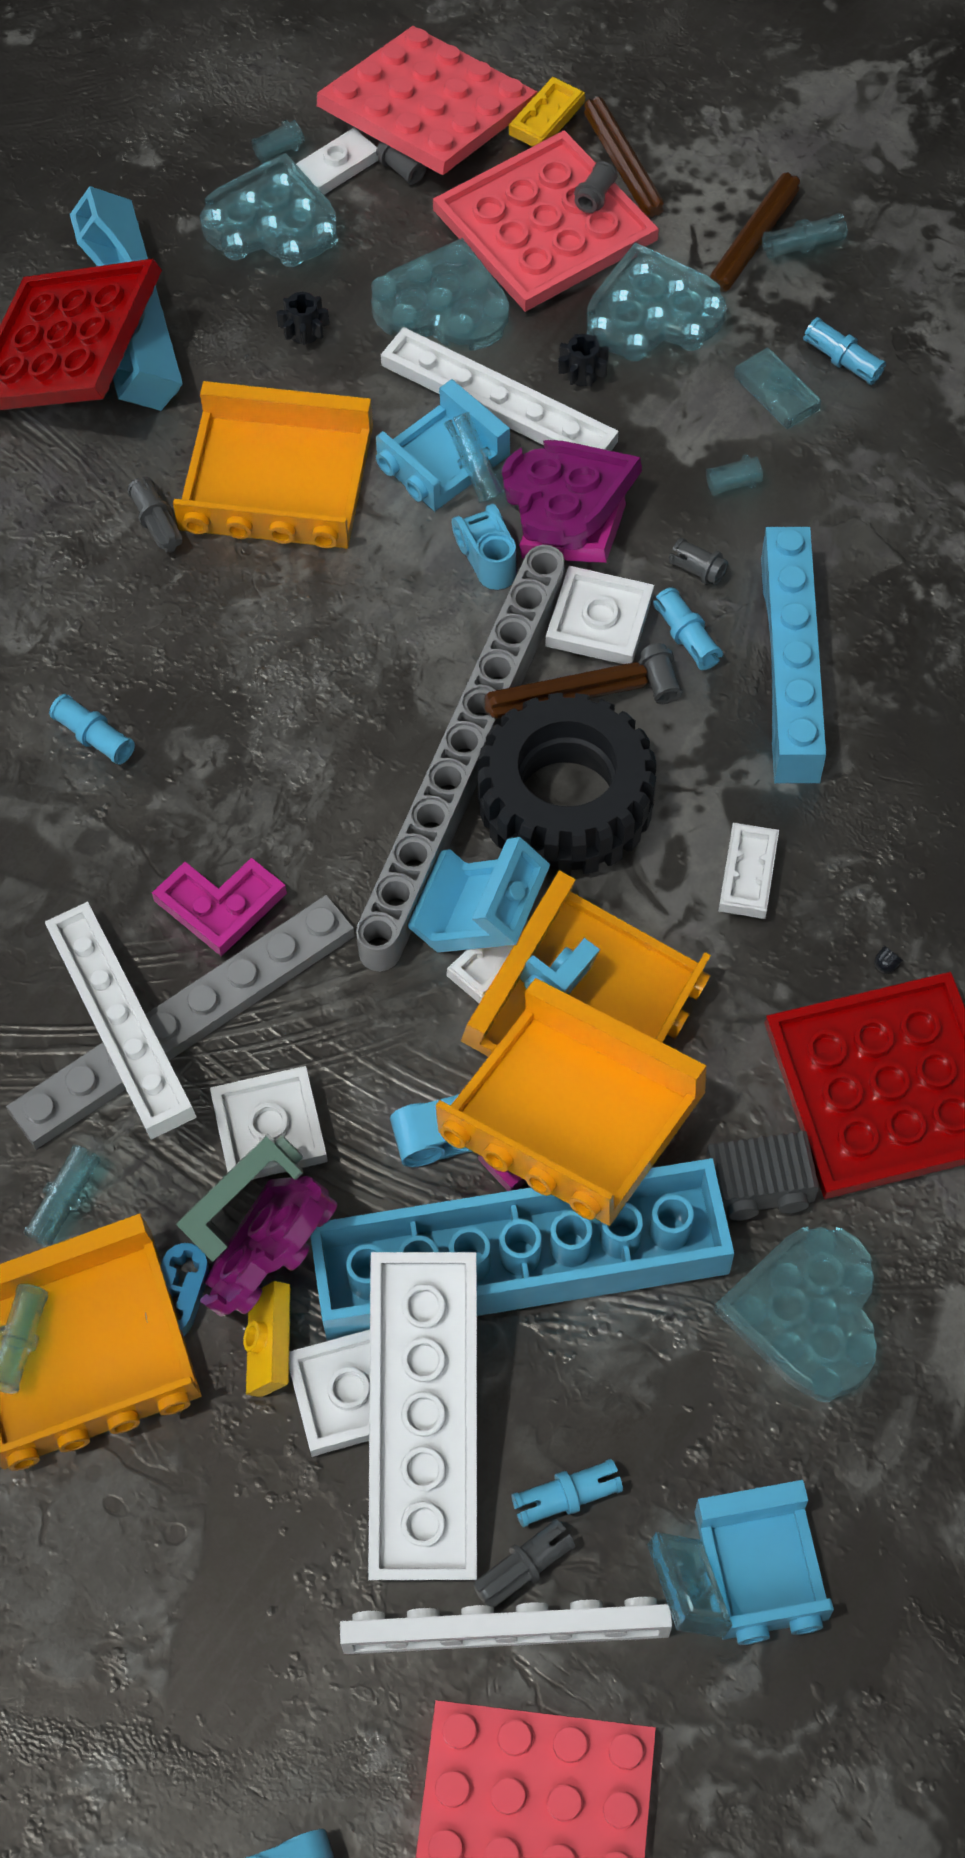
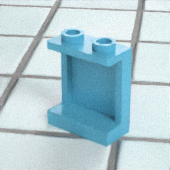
M453 379L439 388L440 405L394 439L384 431L376 436V461L381 470L388 476H395L405 485L413 499L418 502L423 501L434 512L510 456V428Z
M521 837L507 839L499 858L495 860L466 863L452 850H442L408 922V927L437 953L516 945L550 864Z
M803 1480L698 1499L694 1513L723 1640L737 1638L738 1645L754 1644L769 1639V1631L789 1627L792 1635L807 1634L822 1629V1621L829 1620L833 1613L831 1598H826L805 1511L808 1497Z

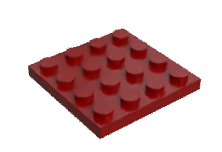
M145 259L23 277L0 324V410L104 399L162 272L154 259Z
M951 972L766 1015L764 1024L800 1130L807 1132L816 1177L824 1200L965 1165V1007Z

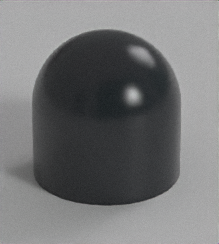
M884 945L876 955L874 964L879 972L889 974L897 969L903 959Z

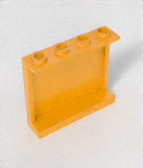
M203 381L200 391L203 413L182 499H174L173 501L178 530L188 531L193 534L227 535L237 539L273 540L281 544L291 542L316 545L321 548L336 547L348 549L373 429L371 399Z
M559 870L522 931L517 944L513 946L467 1023L461 1042L489 1057L526 1010V988L520 977L527 960L533 955L548 967H551L565 947H569L574 951L584 938L599 948L600 951L592 968L569 995L662 1043L666 1035L676 1039L689 1016V1013L681 1008L688 996L695 1000L698 999L711 976L703 971L711 955L704 952L700 961L696 962L571 892L576 879Z
M535 978L525 991L526 1010L451 1106L441 1100L435 1105L438 1132L452 1146L456 1148L466 1147L479 1154L494 1169L501 1172L508 1170L526 1180L528 1185L536 1192L546 1196L551 1194L568 1203L581 1217L589 1220L595 1218L610 1226L705 1094L707 1065Z
M140 1213L0 1264V1467L3 1470L7 1468L11 1471L27 1469L40 1461L39 1456L58 1449L60 1452H71L81 1449L90 1443L91 1437L107 1431L112 1434L130 1431L140 1424V1419L156 1413H160V1415L176 1414L188 1408L191 1400L202 1397L184 1336L178 1323L172 1297L161 1268L160 1258L151 1229Z

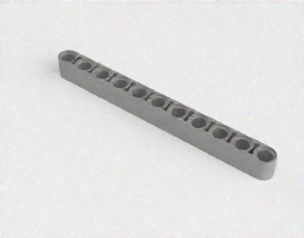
M539 545L530 549L526 554L357 924L356 936L360 961L370 970L379 972L389 970L399 961L412 933L408 927V922L440 852L449 849L478 784L480 750L486 745V736L491 728L497 724L501 726V718L494 719L491 715L478 716L475 714L480 712L486 713L484 697L487 693L522 685L551 620L564 581L565 561L563 554L553 546ZM502 677L503 679L495 680L491 678ZM460 749H471V750H472V751L466 752V753L458 752V750H460ZM446 785H451V786H455V787H456V788L451 789V790H443V789H441L442 786H446ZM431 822L439 824V826L434 828H426L423 825ZM413 860L423 862L421 865L415 867L405 865L407 862ZM393 899H403L406 901L398 906L387 904V902ZM376 938L388 940L387 943L380 946L369 944L371 940Z

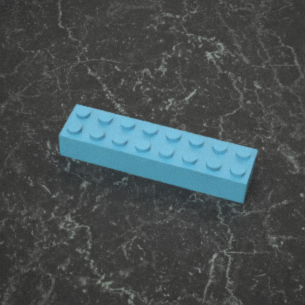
M713 1158L651 1168L610 1226L595 1218L589 1220L581 1217L568 1203L551 1194L546 1196L532 1188H525L328 1220L323 1226L316 1227L310 1236L322 1322L327 1341L370 1329L371 1252H476L477 1316L730 1274L734 1257L733 1245Z

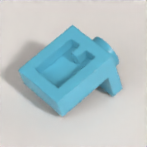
M584 938L574 951L569 947H565L551 967H548L532 955L525 963L520 979L524 982L526 989L537 978L569 995L592 968L600 949Z

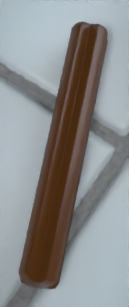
M598 96L593 100L588 99L584 104L586 108L584 114L637 205L649 219L655 215H661L664 201L607 104Z
M789 172L781 174L710 274V286L713 289H718L723 293L732 287L798 193V185L800 184L798 176H792Z
M633 662L496 690L485 695V712L487 715H491L492 718L497 719L513 708L518 712L523 710V702L535 697L538 698L539 702L548 700V694L563 693V698H575V693L590 695L589 699L635 690L643 688L647 684L646 675L648 672L644 665Z

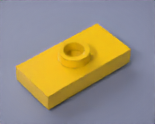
M552 76L509 124V135L532 147L556 135L585 103V92Z
M273 1281L262 1287V1294L258 1302L248 1312V1325L243 1337V1345L247 1351L246 1395L264 1397L289 1383L290 1284Z

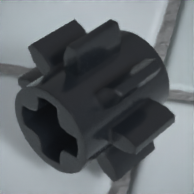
M302 291L292 294L289 298H283L284 310L277 311L278 327L284 328L285 339H292L296 343L303 345L312 343L317 338L322 339V326L330 325L328 309L322 308L321 297H314L312 294Z
M574 334V337L570 339L568 344H560L558 373H567L570 385L592 386L598 376H607L608 346L600 347L595 335Z

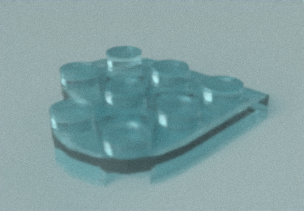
M286 153L215 189L206 196L205 207L200 216L201 230L207 242L216 249L224 251L225 256L231 260H239L249 253L264 249L272 256L280 258V262L283 265L295 267L305 260L321 255L337 243L336 213L330 201Z
M463 238L392 269L385 275L373 280L371 284L372 314L377 325L390 335H392V330L399 333L405 327L423 337L434 336L443 345L448 346V341L457 345H469V350L475 351L489 347L501 339L504 335V327L509 321V302L504 291Z
M635 242L592 296L587 307V334L597 336L600 347L608 346L609 352L624 356L630 361L642 360L648 351L653 350L662 341L680 345L685 350L694 351L701 348L704 341L711 339L720 331L726 316V304L720 294L719 284L707 275Z
M809 1226L787 1236L715 1304L714 1312L788 1384L803 1394L812 1396L819 1402L826 1403L834 1400L836 1397L846 1396L860 1387L874 1367L877 1351L874 1338L875 1329L873 1323L862 1310L872 1294L874 1275L871 1268V1256L858 1238L838 1227H835V1230L822 1227L808 1230Z

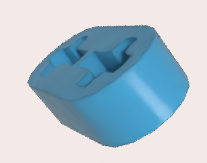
M181 1243L173 1246L166 1252L161 1262V1268L172 1300L173 1297L178 1298L176 1308L179 1315L182 1316L178 1323L183 1336L190 1331L194 1323L200 1299L206 1287L204 1282L210 1271L205 1254L192 1243ZM187 1258H192L193 1264L198 1271L196 1273L188 1272L182 1287L177 1286L179 1275L174 1265H183Z

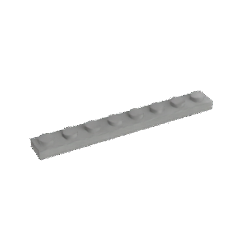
M327 895L145 1014L169 1061L355 937L354 927ZM102 1042L6 1107L11 1117L36 1150L125 1091L126 1088Z

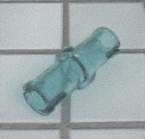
M840 213L811 222L808 219L798 220L795 226L773 232H765L762 237L764 251L772 249V251L766 253L769 259L799 250L802 253L811 252L815 249V246L837 240H845L847 237L846 221H842L844 217Z
M470 412L463 413L454 417V420L451 419L445 422V428H447L460 457L457 463L460 469L465 468L478 497L479 504L504 493V489L501 487L488 458L492 454L489 447H483L472 422Z
M78 1145L72 1146L71 1152L54 1182H47L42 1191L46 1196L28 1227L23 1231L28 1238H38L36 1242L45 1247L54 1244V1240L71 1210H78L82 1202L79 1196L96 1166L101 1162V1159L96 1154L92 1153L88 1156L89 1150Z
M30 1284L17 1285L16 1295L6 1325L0 1326V1392L18 1393L19 1383L29 1352L35 1351L39 1337L35 1333L44 1304L48 1299V1292L40 1287Z

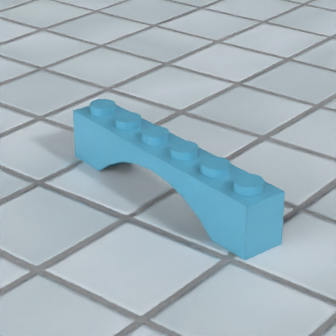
M89 186L70 213L77 244L93 260L96 266L148 259L132 200ZM155 285L153 294L143 311L124 357L116 370L113 381L118 399L162 411L171 398L179 392L183 382Z
M766 527L761 566L763 595L768 613L771 644L774 783H820L826 758L811 530L810 527Z

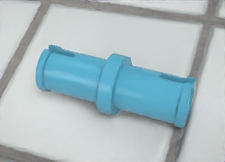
M819 317L815 318L807 327L803 341L810 343L831 357V363L836 367H846L869 385H873L882 375L886 362L857 344L858 339L850 334L844 336L823 322Z
M671 587L661 591L656 596L658 600L653 601V606L670 626L671 637L677 644L684 645L700 670L714 667L720 661L719 657L723 656V651L704 629L705 621L698 613L690 610L676 588Z
M67 694L60 695L52 703L49 711L50 717L75 733L76 740L85 747L93 746L118 765L126 762L132 755L135 747L134 741L110 726L107 718L100 712H90Z
M608 1459L604 1463L570 1475L567 1471H562L555 1474V1480L520 1493H513L511 1497L514 1509L531 1503H536L537 1505L516 1514L521 1526L526 1527L533 1522L564 1511L568 1515L579 1512L580 1506L614 1493H621L623 1485L620 1476L603 1483L598 1482V1479L618 1472L614 1461Z

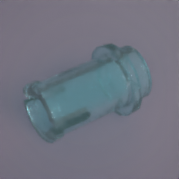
M284 120L281 122V127L258 138L251 139L253 150L262 164L290 149L295 152L299 150V145L305 143L303 133L295 120L291 122Z
M746 454L742 456L740 461L714 468H706V479L711 495L715 496L718 493L744 486L754 489L756 483L763 482V473L758 457L750 458Z

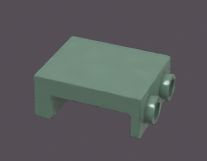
M267 1134L176 1225L213 1262L228 1247L230 1239L211 1219L273 1160L277 1161L294 1180H297L303 1174V1169L297 1164L303 1158V1155L283 1135L275 1141Z

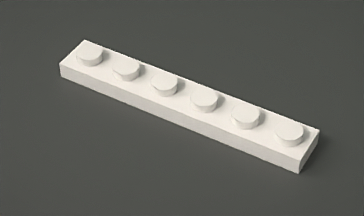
M405 327L400 330L381 354V366L440 394L439 388L453 379L510 429L544 445L543 441L558 440L612 451L618 443V430Z
M83 903L45 921L47 929L150 1139L152 1140L197 1118L89 903Z
M634 1597L624 1601L625 1607L603 1608V1602L600 1600H579L571 1602L570 1609L548 1610V1604L531 1602L519 1604L516 1606V1612L494 1613V1607L474 1605L462 1608L461 1615L440 1616L438 1609L418 1608L407 1611V1618L385 1619V1613L381 1611H362L352 1614V1621H340V1644L343 1654L669 1638L672 1628L670 1604L657 1605V1599L654 1597Z

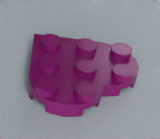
M545 440L543 441L544 448L533 449L523 454L522 448L517 449L506 459L502 468V476L507 502L512 505H519L523 536L530 541L562 545L568 550H577L586 545L587 537L593 535L606 522L642 472L641 458L638 456L567 441Z
M300 1176L297 1180H294L292 1177L270 1179L231 1237L228 1247L220 1254L206 1277L204 1283L211 1287L212 1290L210 1295H204L200 1302L220 1317L228 1315L236 1309L242 1314L248 1313L258 1302L262 1294V1289L259 1285L268 1273L276 1271L282 1266L292 1271L305 1259L310 1248L306 1241L316 1227L323 1226L331 1218L337 1207V1202L329 1196L328 1189L309 1176Z

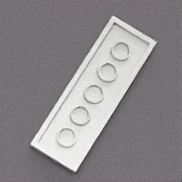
M371 1252L368 1580H477L476 1252Z

